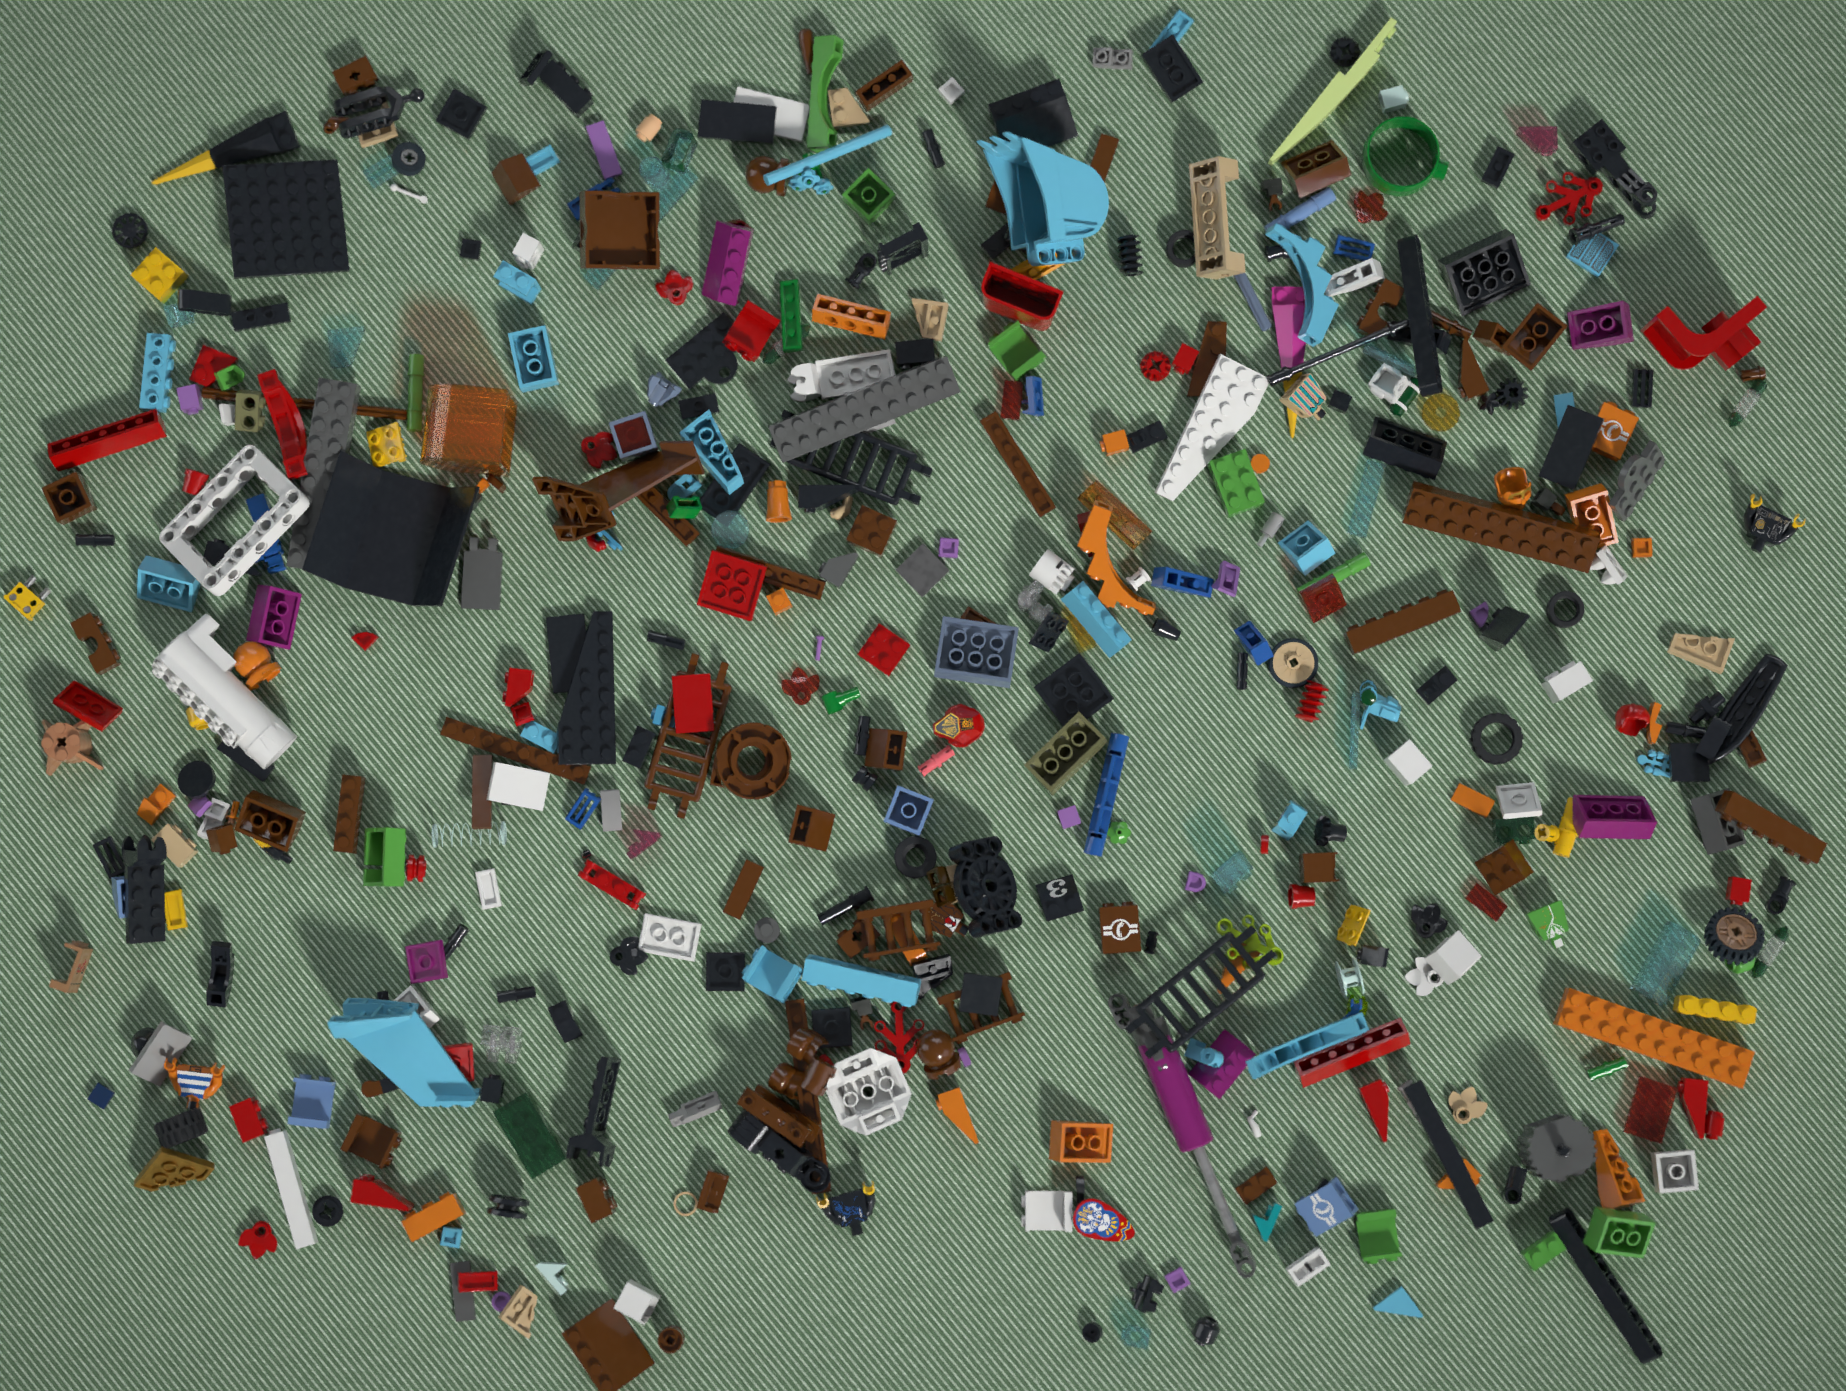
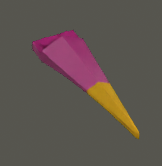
M1271 287V307L1282 370L1284 366L1292 368L1304 362L1306 342L1299 339L1298 334L1304 319L1305 297L1303 287ZM1302 372L1293 375L1290 381H1283L1285 393L1300 377ZM1287 407L1290 436L1293 438L1297 414Z

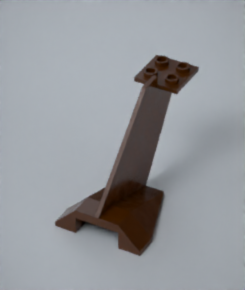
M660 441L659 445L662 451L646 454L580 485L552 477H533L532 480L538 494L550 495L559 515V518L552 525L558 541H577L616 526L617 523L612 510L672 475H703L705 471L693 441Z

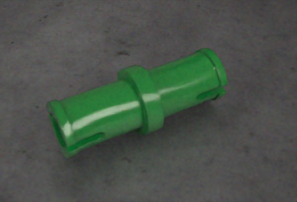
M1621 1056L1610 1062L1604 1061L1602 1065L1590 1070L1588 1069L1587 1074L1591 1082L1606 1075L1608 1077L1612 1076V1073L1628 1068L1624 1056Z

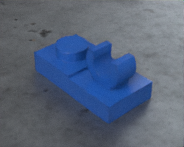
M1028 376L1025 383L1028 400H1022V404H1028V409L1023 410L1022 413L1037 417L1044 416L1042 378Z

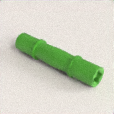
M410 354L409 371L407 374L409 376L408 409H406L407 431L421 432L422 413L424 412L422 409L423 377H425L424 355Z
M1362 552L1320 577L1313 578V580L1296 588L1304 602L1319 593H1323V590L1341 582L1350 575L1354 576L1359 571L1369 567L1371 563L1367 555Z

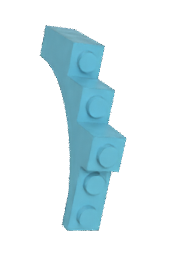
M1276 223L1267 229L1265 235L1284 248L1298 270L1305 297L1304 319L1298 338L1314 347L1322 342L1339 306L1331 297L1324 295L1332 275L1327 273L1324 268L1317 266L1325 246L1320 244V241L1311 237L1303 241L1300 236L1292 234L1285 226Z
M1362 1012L1324 1025L1317 1030L1298 1036L1288 1042L1271 1047L1245 1062L1254 1080L1309 1054L1367 1032L1369 1028Z

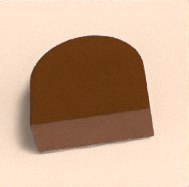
M493 475L486 479L502 494L506 490V486Z

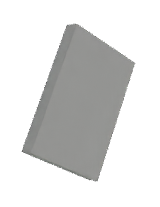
M161 1021L129 1071L140 1078L161 1086L168 1075V1070L164 1068L165 1059L167 1058L169 1063H172L173 1058L178 1060L192 1037Z

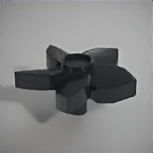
M1496 392L1491 393L1489 397L1481 395V400L1484 404L1481 405L1479 410L1487 409L1490 415L1493 414L1494 407L1497 408L1501 405L1496 401Z

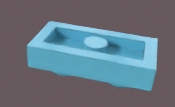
M535 721L526 723L520 736L555 754L557 750V733Z

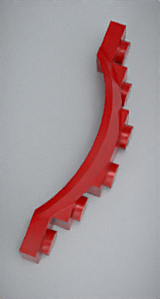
M276 369L257 374L278 436L288 479L292 480L307 475L308 472L304 462L307 450V435L299 409L288 390L280 382Z

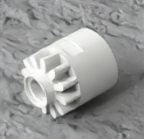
M1047 549L1029 576L1054 594H1057L1060 589L1065 592L1072 583L1074 577L1071 574L1075 568Z

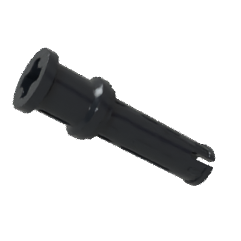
M1619 213L1593 224L1585 223L1583 227L1570 229L1569 238L1574 245H1578L1583 240L1593 239L1599 233L1624 225L1625 218Z
M867 885L864 886L863 890L855 894L851 893L848 899L817 914L822 926L854 908L855 910L860 909L861 905L869 901L873 902L874 898Z

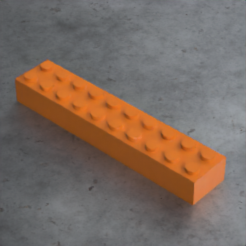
M1565 988L1553 1023L1562 1028L1741 1089L1744 1087L1755 1053L1749 1049L1572 988Z

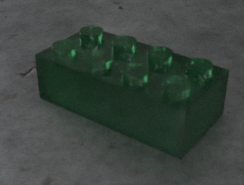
M529 1091L492 1112L532 1179L567 1159L565 1151Z

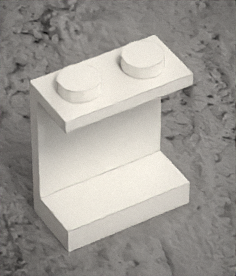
M1025 1191V1195H1021V1207H1025V1215H1021V1227H1025L1026 1232H1029V1230H1064L1065 1232H1072V1191Z

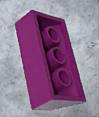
M719 220L716 221L701 295L733 306L739 303L754 229Z
M1573 795V826L1579 838L1650 839L1657 825V820L1645 796Z

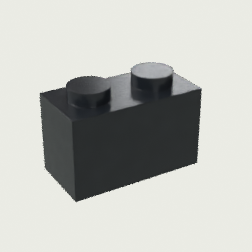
M933 338L895 342L897 368H901V370H909L913 366H919L935 359Z
M637 726L622 761L642 770L657 734Z

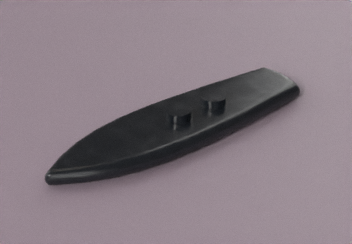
M1765 654L1726 703L1718 718L1732 724L1714 759L1710 760L1708 758L1709 765L1730 754L1751 733L1768 706L1788 665L1782 659L1772 654Z

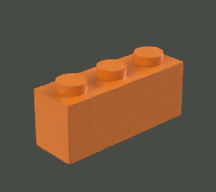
M447 1192L439 1197L440 1201L435 1204L432 1201L421 1206L423 1210L418 1213L414 1210L404 1215L406 1219L401 1221L411 1242L466 1214L456 1192L453 1194Z

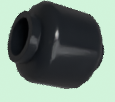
M1210 1316L1198 1318L1191 1331L1195 1338L1194 1341L1200 1346H1205V1344L1212 1345L1220 1332L1218 1321Z

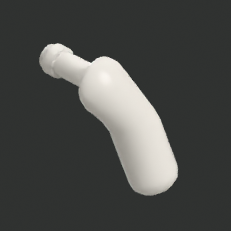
M1254 1110L1252 1115L1247 1117L1254 1136L1258 1138L1261 1136L1259 1125L1253 1120L1258 1114V1111Z

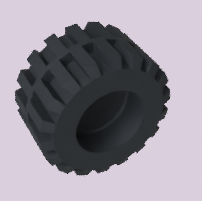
M200 1108L180 1113L160 1121L154 1126L160 1145L165 1148H171L206 1134L208 1131Z

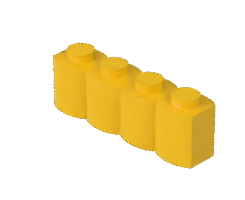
M1676 995L1673 1004V1010L1679 1014H1694L1698 1017L1733 1021L1739 1024H1753L1756 1020L1757 1009L1746 1004L1715 1001L1710 998H1696L1691 995Z

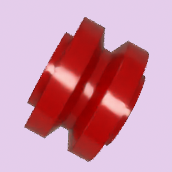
M409 854L406 860L407 881L412 882L414 878H417L418 882H423V878L426 875L425 855H419L418 859H416L414 855Z

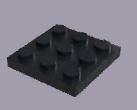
M1080 653L1034 687L1035 691L1063 727L1078 712L1088 719L1114 700V697Z

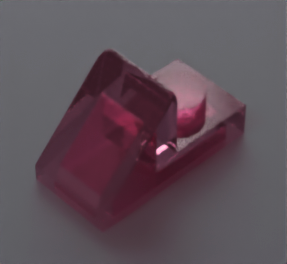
M632 829L641 842L638 843L636 841L629 846V852L626 854L631 860L635 859L663 837L662 834Z

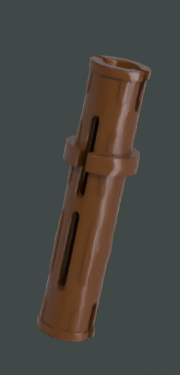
M1431 310L1434 325L1445 329L1450 335L1454 334L1462 339L1467 338V340L1470 338L1473 330L1458 324L1456 320L1452 321Z

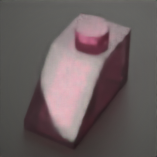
M1557 126L1519 127L1516 131V136L1535 154L1551 156L1558 149Z

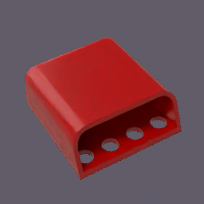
M993 262L989 263L981 285L983 305L987 310L1013 321H1019L1021 324L1038 331L1049 329L1064 293L1062 290Z

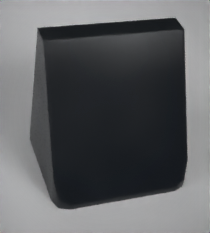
M1334 390L1327 407L1345 414L1352 396Z

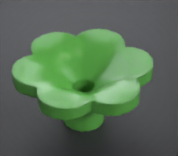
M1114 821L1111 823V828L1108 829L1107 835L1112 843L1116 844L1119 842L1120 844H1125L1127 842V838L1131 835V830L1127 828L1126 822L1119 823Z

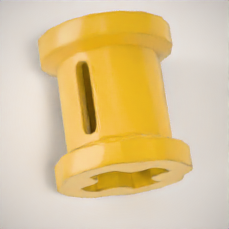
M1540 824L1535 828L1534 834L1539 841L1553 842L1557 841L1560 836L1559 829L1555 825Z

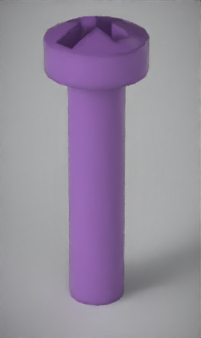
M818 635L816 636L815 660L820 661L821 645L824 637Z

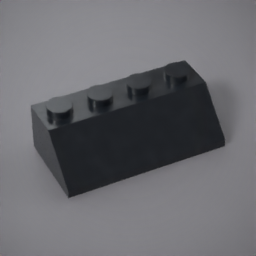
M1375 416L1364 446L1363 455L1371 459L1380 460L1388 465L1402 468L1407 472L1416 473L1424 478L1435 480L1443 462L1447 442Z

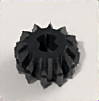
M1506 378L1505 383H1499L1500 388L1496 389L1495 392L1500 394L1496 397V400L1503 401L1500 405L1501 407L1507 404V410H1510L1512 406L1517 410L1519 405L1523 406L1525 404L1523 399H1527L1528 395L1524 392L1528 388L1521 387L1524 384L1523 381L1517 384V378H1514L1512 382L1509 378ZM1513 390L1515 394L1513 397H1510L1509 394Z

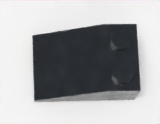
M1507 606L1502 609L1498 607L1491 615L1494 619L1489 624L1486 622L1480 628L1481 634L1478 637L1496 652L1509 643L1530 616Z

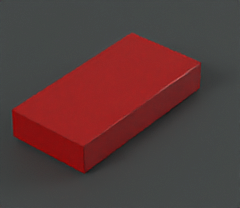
M497 1271L458 1272L459 1293L498 1291Z

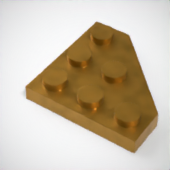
M161 1146L135 1178L134 1187L152 1192L166 1185H170V1187L185 1185L186 1181L189 1180L203 1181L214 1170V1162Z

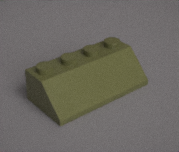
M1078 712L1024 766L1053 796L1107 743V740Z

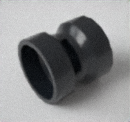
M862 766L852 781L862 785V788L868 792L878 776L874 773H869L868 769Z

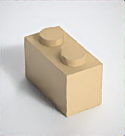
M167 824L151 840L154 843L157 837L163 838L166 843L167 857L177 867L182 868L199 852L195 848L197 845L190 838L186 839L182 835L183 830L178 825Z

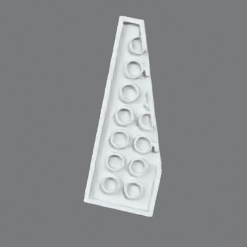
M1219 354L1154 493L1174 501L1209 461L1216 456L1255 414L1269 384L1266 376Z

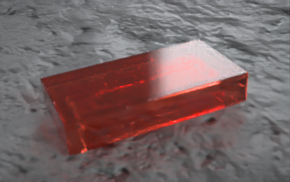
M1478 883L1473 886L1464 898L1495 922H1497L1508 907Z

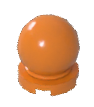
M245 642L233 654V659L236 661L234 666L236 672L242 677L248 678L245 684L250 691L260 688L259 683L265 679L269 682L281 672L280 669L282 668L277 662L271 663V655L262 643Z

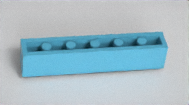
M809 954L806 957L802 981H806L807 984L812 986L820 984L830 990L842 989L847 994L859 993L863 994L865 998L877 997L887 1003L899 1002L900 1005L905 1007L915 1006L917 1003L922 980Z

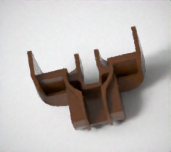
M798 1029L790 1038L786 1050L791 1056L808 1064L805 1073L800 1072L789 1063H780L772 1072L768 1086L790 1099L799 1100V1096L795 1095L798 1086L815 1095L823 1096L828 1089L825 1086L829 1078H834V1074L837 1071V1068L816 1055L822 1044H829L827 1039L814 1030Z

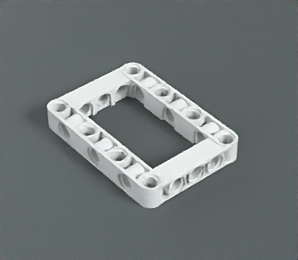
M246 445L161 531L159 540L204 588L215 596H221L307 510L310 504L309 499L254 445ZM257 474L279 496V501L270 511L264 513L252 526V529L242 539L240 538L224 554L225 557L214 567L189 541Z

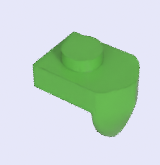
M230 365L215 372L214 375L223 391L241 383L245 378V371L237 365Z

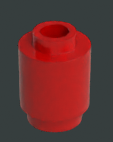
M1708 1111L1705 1117L1704 1129L1707 1139L1718 1140V1137H1722L1725 1118H1723L1724 1113Z

